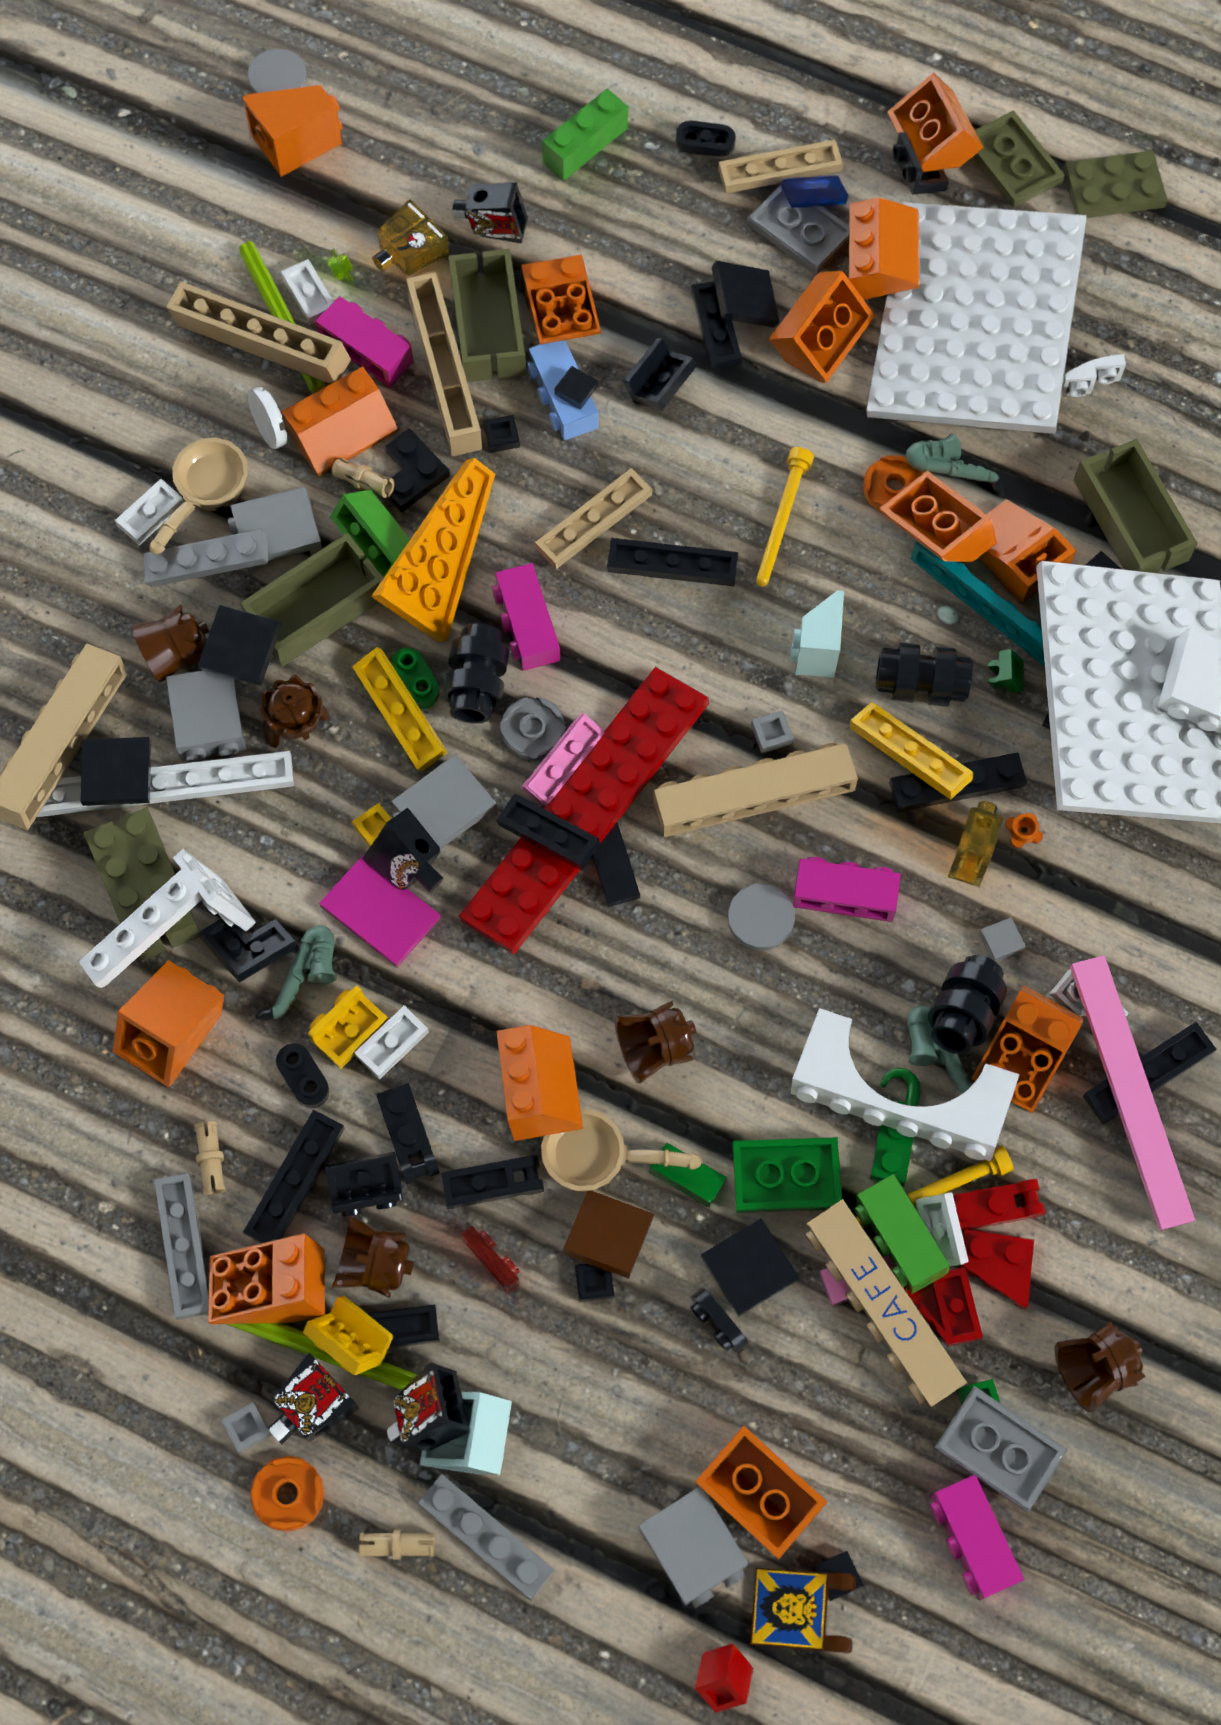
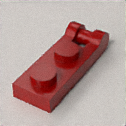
M1029 1179L1015 1184L953 1195L961 1231L1027 1220L1045 1215L1044 1204L1039 1202L1037 1194L1040 1191L1038 1179ZM1024 1195L1026 1206L1017 1208L1014 1197Z

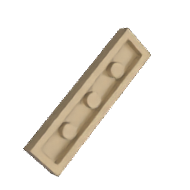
M836 140L719 161L718 165L725 194L779 184L785 180L789 182L841 172L843 168Z
M630 468L535 542V548L555 569H558L652 496V488Z

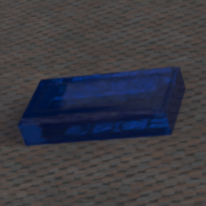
M838 175L787 178L783 180L781 186L791 208L844 205L849 197Z

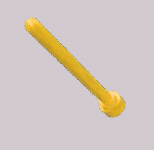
M792 447L787 458L790 473L757 574L756 583L760 587H765L769 582L803 474H806V471L811 469L814 454L803 447Z
M1000 1145L995 1148L991 1161L984 1159L979 1163L908 1193L907 1196L913 1206H916V1199L944 1194L989 1173L992 1176L1007 1174L1014 1170L1013 1163L1005 1147ZM858 1216L856 1217L857 1221L863 1229L870 1226L867 1225L866 1227H864L863 1224L860 1222Z

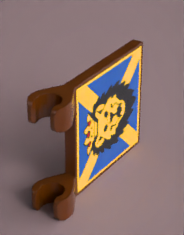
M756 1567L750 1645L851 1653L853 1647L851 1638L826 1635L829 1589L854 1591L856 1588V1577L845 1573Z

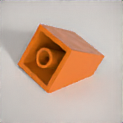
M321 85L247 94L242 97L250 136L281 177L342 144L340 130L343 129L337 113L340 111L339 104L334 95H328Z
M168 960L118 1011L113 1053L169 1088L220 1018L225 995L220 993L213 985L206 984L193 976L187 969L179 967Z

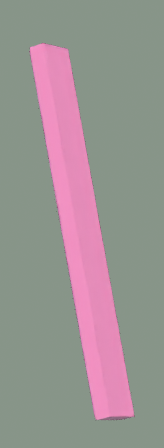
M1105 955L1073 963L1070 969L1158 1230L1163 1231L1195 1221V1217Z

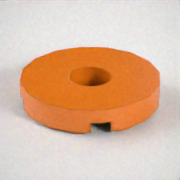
M887 455L868 467L863 481L864 495L868 503L880 512V507L924 472L913 469L907 463L904 456ZM890 480H897L902 483L903 488L892 490L886 483Z
M284 1456L271 1460L257 1473L253 1479L250 1496L252 1508L261 1522L273 1530L291 1532L300 1530L314 1521L322 1509L325 1491L323 1480L314 1466L302 1458ZM288 1483L295 1485L298 1491L295 1501L290 1504L280 1503L277 1495L280 1487Z

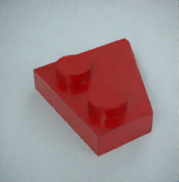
M964 1229L962 1236L969 1262L958 1266L960 1268L966 1267L967 1273L977 1276L983 1280L986 1286L995 1292L999 1291L1015 1302L1017 1307L1026 1310L1029 1302L1034 1240Z
M966 1267L949 1270L947 1275L913 1294L910 1293L907 1286L903 1287L924 1320L947 1347L983 1339Z

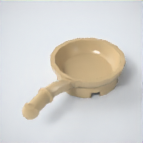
M204 438L187 445L177 455L172 467L173 482L186 502L180 505L166 522H163L162 528L150 543L149 548L152 554L157 555L165 550V546L172 535L177 532L179 525L194 511V508L217 511V507L225 505V508H228L241 497L248 478V462L241 449L232 442L220 438Z
M581 1109L583 1129L544 1136L541 1144L542 1162L549 1176L562 1187L577 1192L593 1191L610 1183L620 1171L621 1166L625 1165V1162L662 1164L664 1167L670 1165L686 1167L689 1170L698 1168L702 1163L700 1156L692 1152L691 1154L671 1152L668 1149L665 1151H627V1146L624 1145V1138L617 1125L606 1115L590 1109Z

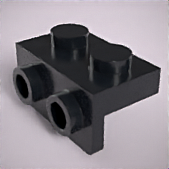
M899 132L897 144H894L892 150L895 163L899 164L903 182L908 184L912 195L947 191L949 180L944 170L923 172L906 132Z
M657 338L624 379V384L634 403L663 411L697 365L693 357L669 351L664 339Z
M395 1152L325 1166L333 1214L341 1212L342 1216H353L361 1213L362 1208L376 1206V1209L379 1210L388 1209L396 1206L397 1201L403 1200V1190Z

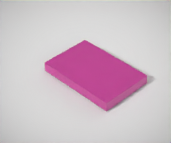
M363 854L319 904L323 910L397 968L441 919V916L409 889L400 890L362 859L364 857Z

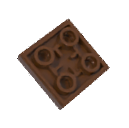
M587 1191L562 1254L629 1279L653 1221L654 1214L595 1191Z

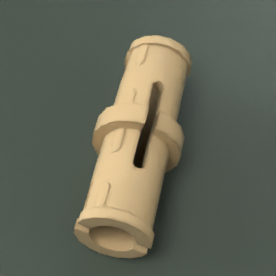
M343 458L337 459L332 466V475L353 484L354 488L358 490H372V492L383 498L389 497L394 490L393 479L373 472L369 466H358Z
M207 1121L208 1136L205 1134L204 1123L201 1122L194 1127L199 1154L196 1155L197 1165L201 1166L202 1191L204 1195H213L212 1180H214L216 1193L221 1194L226 1191V1188L224 1186L221 1162L224 1161V1154L222 1151H219L217 1122Z
M393 1530V1533H360V1557L393 1556V1560H401V1556L434 1557L435 1532L402 1533V1530Z

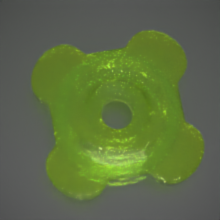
M333 248L331 251L334 256L327 259L332 272L339 281L348 277L352 282L354 279L350 271L354 267L345 253L339 255L335 248Z

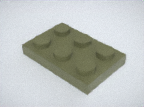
M1014 110L975 130L984 148L976 153L973 158L1012 208L1063 182L1065 174Z
M1154 150L1065 163L1064 173L1076 215H1087V218L1165 208L1168 200Z

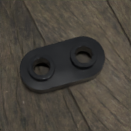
M688 120L682 122L677 127L676 144L684 152L723 157L732 153L735 148L736 134L727 125Z
M297 1043L287 1044L282 1047L276 1056V1065L297 1101L306 1108L322 1106L329 1097V1085L309 1051ZM297 1055L299 1061L296 1064L290 1065L287 1063L290 1056ZM310 1083L317 1085V1089L313 1093L305 1092V1087Z
M702 1287L691 1296L694 1304L690 1306V1309L703 1324L706 1321L711 1324L716 1330V1333L713 1334L715 1340L726 1352L732 1349L737 1353L748 1344L746 1337L706 1289Z

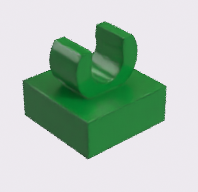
M1012 649L999 651V660H992L988 663V668L992 672L999 671V674L994 678H988V683L994 688L1005 686L1011 693L1024 691V661Z

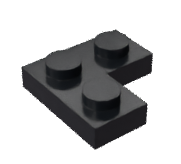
M410 428L385 446L386 453L402 469L391 477L394 480V490L389 497L387 496L401 513L450 477V470Z
M222 918L200 931L201 940L239 983L296 949L295 940L276 919L248 936L238 925L229 926Z

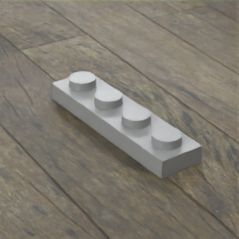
M257 529L167 548L157 555L151 552L144 553L145 583L150 587L267 564V533L263 529Z
M184 1173L154 1179L176 1320L206 1315L208 1314L209 1286L191 1174Z
M443 1474L439 1476L418 1502L421 1507L530 1600L534 1598L555 1571Z

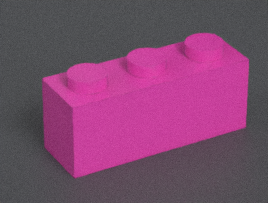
M339 296L315 321L318 333L341 341L352 362L359 367L363 366L369 374L388 387H391L413 363L411 343L400 334L395 335L388 330L386 325L378 318L372 319L353 301L348 302Z
M533 563L495 572L496 585L491 586L496 605L502 604L504 613L500 614L504 632H511L513 641L509 642L513 660L520 661L523 671L559 662L560 646Z
M820 857L800 858L793 906L800 909L893 922L897 909L901 873H895L887 867L861 868L853 862L827 863L825 859Z
M976 1475L931 1495L933 1503L929 1504L931 1512L937 1524H944L948 1532L949 1538L946 1539L947 1547L954 1560L960 1558L966 1573L962 1574V1578L971 1596L976 1594L980 1601L1025 1580Z

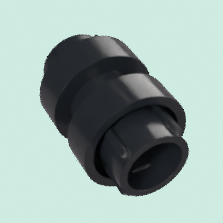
M469 624L462 628L461 637H457L451 642L448 664L453 670L446 674L443 698L449 703L451 708L450 715L465 723L480 724L487 722L491 719L492 710L499 708L502 703L504 682L499 677L503 676L507 671L509 649L501 640V631L493 626Z
M899 642L898 649L884 647L880 650L875 688L879 692L892 693V701L912 703L916 692V694H928V705L949 707L951 700L964 702L968 699L972 681L973 661L969 657L956 656V648L935 646L932 657L931 655L920 654V644Z
M972 955L966 957L964 962H958L950 968L942 984V992L937 995L928 1013V1021L932 1027L931 1037L935 1044L943 1050L954 1054H964L969 1052L971 1047L979 1046L985 1042L993 1026L994 1016L1000 1011L1007 995V986L1003 980L1004 972L997 962L986 956Z

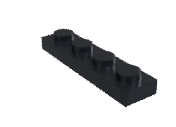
M611 538L607 572L734 587L738 552Z
M1019 753L961 763L973 771V779L951 800L913 773L892 777L889 784L897 813L1025 787L1027 780Z
M1197 1022L1140 1057L1152 1093L1217 1050ZM1108 1079L1083 1095V1098L1103 1125L1119 1115Z
M313 1109L243 1231L244 1235L261 1244L284 1237L345 1130L343 1124Z

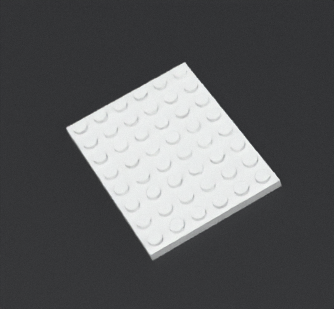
M903 202V205L916 208L919 211L920 288L888 294L886 297L867 405V417L1056 434L1087 215Z
M1041 561L1036 568L1057 810L1221 823V733L1203 730L1194 722L1174 718L1167 711L1157 708L1176 639L1190 627L1220 639L1218 660L1221 673L1220 580Z

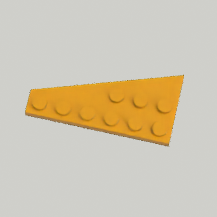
M476 458L464 461L371 596L438 643L448 640L495 478V473Z

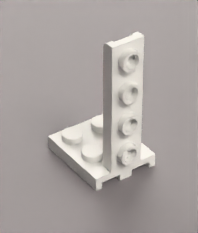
M182 849L173 857L181 870L87 953L79 963L97 987H105L200 901L212 914L216 915L218 913L229 926L236 924L247 931L256 922L219 875Z

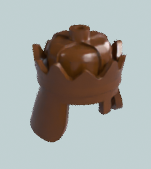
M179 605L160 620L131 625L137 645L158 682L166 680L167 676L173 675L180 667L199 663L207 641L205 634L210 633L205 621L199 623L196 616L191 613L183 614L182 605Z
M293 675L288 681L276 680L270 690L262 691L263 704L260 711L264 717L263 733L266 741L273 748L279 746L282 737L288 739L302 737L304 741L309 739V733L315 729L319 719L322 721H329L330 719L327 709L322 704V697L318 695L312 683H304L298 675Z
M673 1001L650 1010L647 1014L615 1016V1031L623 1058L632 1077L638 1084H641L664 1066L693 1061L692 1056L688 1054L694 1049L691 1035L696 1033V1027L692 1020L686 1022L680 1009H670L674 1005Z
M349 1215L346 1239L332 1288L366 1287L368 1290L390 1298L391 1293L389 1290L398 1289L402 1283L403 1275H411L414 1261L407 1260L410 1250L409 1244L402 1240L405 1238V1233L386 1230L378 1231Z
M1111 1321L1097 1332L1092 1333L1088 1338L1065 1340L1055 1344V1359L1061 1377L1072 1397L1087 1412H1093L1114 1391L1138 1386L1137 1382L1145 1377L1142 1372L1143 1364L1139 1356L1142 1354L1139 1342L1134 1341L1133 1338H1130L1124 1332L1117 1330V1326H1112Z

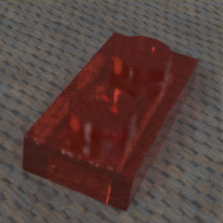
M471 1226L461 1235L464 1244L508 1294L520 1285L519 1278L516 1276L520 1273V1270L508 1256H505L503 1259L500 1258L493 1250L497 1246L484 1229L478 1233Z

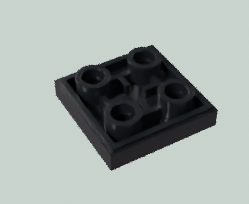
M716 260L711 268L722 319L775 328L780 320L769 270Z
M219 605L198 667L205 671L261 686L282 624L277 620Z
M149 737L82 740L80 797L82 806L150 803L151 740Z
M762 1218L701 1254L702 1260L738 1317L799 1281L798 1275Z

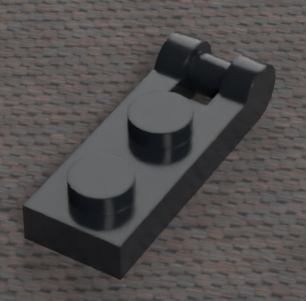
M409 1083L376 1094L406 1185L417 1182L416 1178L427 1174L430 1177L440 1174ZM422 1154L424 1161L413 1165L410 1164V1157Z
M531 1155L441 1172L447 1209L543 1192V1180L539 1179L537 1169L540 1167L538 1156ZM522 1171L525 1181L515 1183L513 1172Z

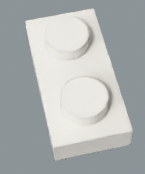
M309 259L281 271L283 281L309 325L315 323L334 301Z
M160 479L115 520L116 525L134 542L141 545L184 503V499Z
M403 1006L354 1053L380 1080L429 1033V1030L409 1009Z
M952 1192L916 1199L919 1216L949 1265L956 1266L968 1263Z

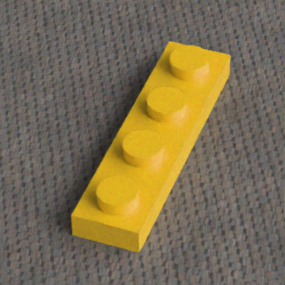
M376 647L352 666L417 770L423 772L448 753L382 649Z
M874 702L868 704L850 720L851 730L950 800L973 779V771Z

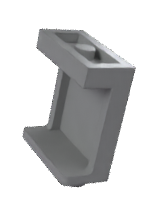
M306 487L230 505L233 517L228 518L231 534L263 529L267 533L268 561L309 551L312 556L322 549ZM254 566L247 568L249 574L255 573Z
M205 670L166 677L176 749L182 761L199 762L208 756H233L239 753V751L246 750L236 692L238 691L236 679Z
M453 755L392 800L394 814L391 815L392 818L408 808L440 849L482 818L488 822L498 815L495 800L456 755Z
M701 1487L696 1488L638 1525L639 1532L644 1540L648 1542L679 1594L684 1607L692 1602L694 1607L697 1608L714 1597L711 1591L714 1587L723 1582L728 1588L745 1577L742 1569L746 1568L749 1563L706 1492Z

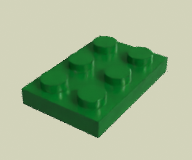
M838 1137L733 1141L736 1213L827 1210L842 1200Z

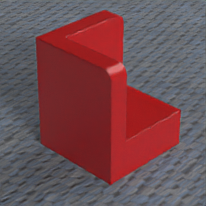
M733 1643L703 1653L695 1689L715 1713L746 1704L753 1667Z

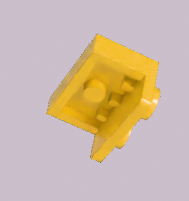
M358 985L351 991L349 989L343 991L336 998L335 1006L326 1015L322 1013L316 1017L309 1027L311 1030L308 1032L311 1043L340 1070L355 1056L354 1052L389 1020L382 1011L364 996L362 989Z
M344 1295L337 1297L329 1314L308 1321L303 1331V1334L312 1340L318 1349L325 1351L345 1371L353 1375L381 1365L393 1339V1335Z

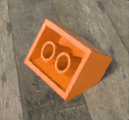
M934 72L887 112L898 134L899 132H906L923 172L961 167L984 148L954 91Z
M880 197L849 205V280L864 300L920 288L918 209Z
M843 271L817 273L771 335L769 341L785 362L818 381L827 383L875 315Z
M363 366L281 411L286 432L318 477L330 471L337 459L349 460L398 432V427L379 388Z
M929 471L923 473L879 508L881 514L942 561L974 562L997 543L991 517Z
M533 1025L498 1030L497 1039L507 1120L514 1141L583 1129L570 1036Z
M745 1426L737 1432L695 1481L778 1559L827 1504V1501Z

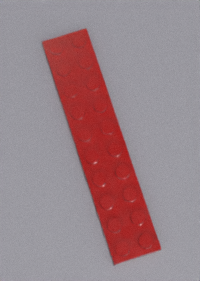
M655 666L606 728L604 735L551 802L546 804L543 809L599 838L601 843L710 704L709 697ZM520 837L460 913L459 918L467 926L515 955L580 870Z

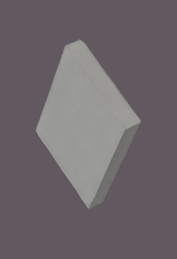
M785 180L747 218L746 225L817 275L849 243V225L816 201H811L809 196L807 201H802L801 199L806 200L804 193H799L801 199L798 202H793L788 192H790L791 196L798 197L800 190Z
M975 1386L971 1389L934 1449L970 1474L976 1475L979 1480L1025 1512L1030 1511L1068 1450Z

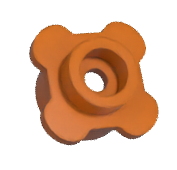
M1033 813L1020 814L1016 818L1009 817L1005 822V828L1010 831L1012 837L1011 844L1015 848H1022L1024 844L1031 842L1038 844L1043 838L1042 832L1039 831L1037 817ZM1021 828H1025L1027 832H1021Z

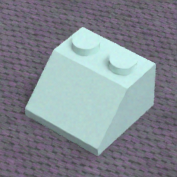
M837 590L802 617L800 629H794L790 662L796 663L795 675L834 678L841 646L844 591Z
M461 1392L470 1432L431 1451L422 1450L420 1465L473 1474L500 1475L512 1401L481 1392Z

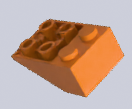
M582 254L521 265L522 286L526 304L540 345L601 334Z
M1007 499L987 513L992 519L997 543L982 554L979 559L1021 604L1038 592L1036 566L1041 561L1072 564L1077 550L1053 526Z
M1023 985L971 1080L976 1081L979 1078L985 1064L1019 1074L1011 1102L1033 1113L1083 1024L1084 1017Z
M305 1233L210 1256L209 1324L294 1323L325 1315V1249Z

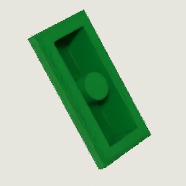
M667 1142L661 1150L665 1151L668 1149L671 1152L684 1153ZM703 1163L698 1168L691 1170L686 1167L670 1165L664 1167L662 1164H651L649 1168L650 1174L708 1208L712 1205L727 1179L726 1176Z

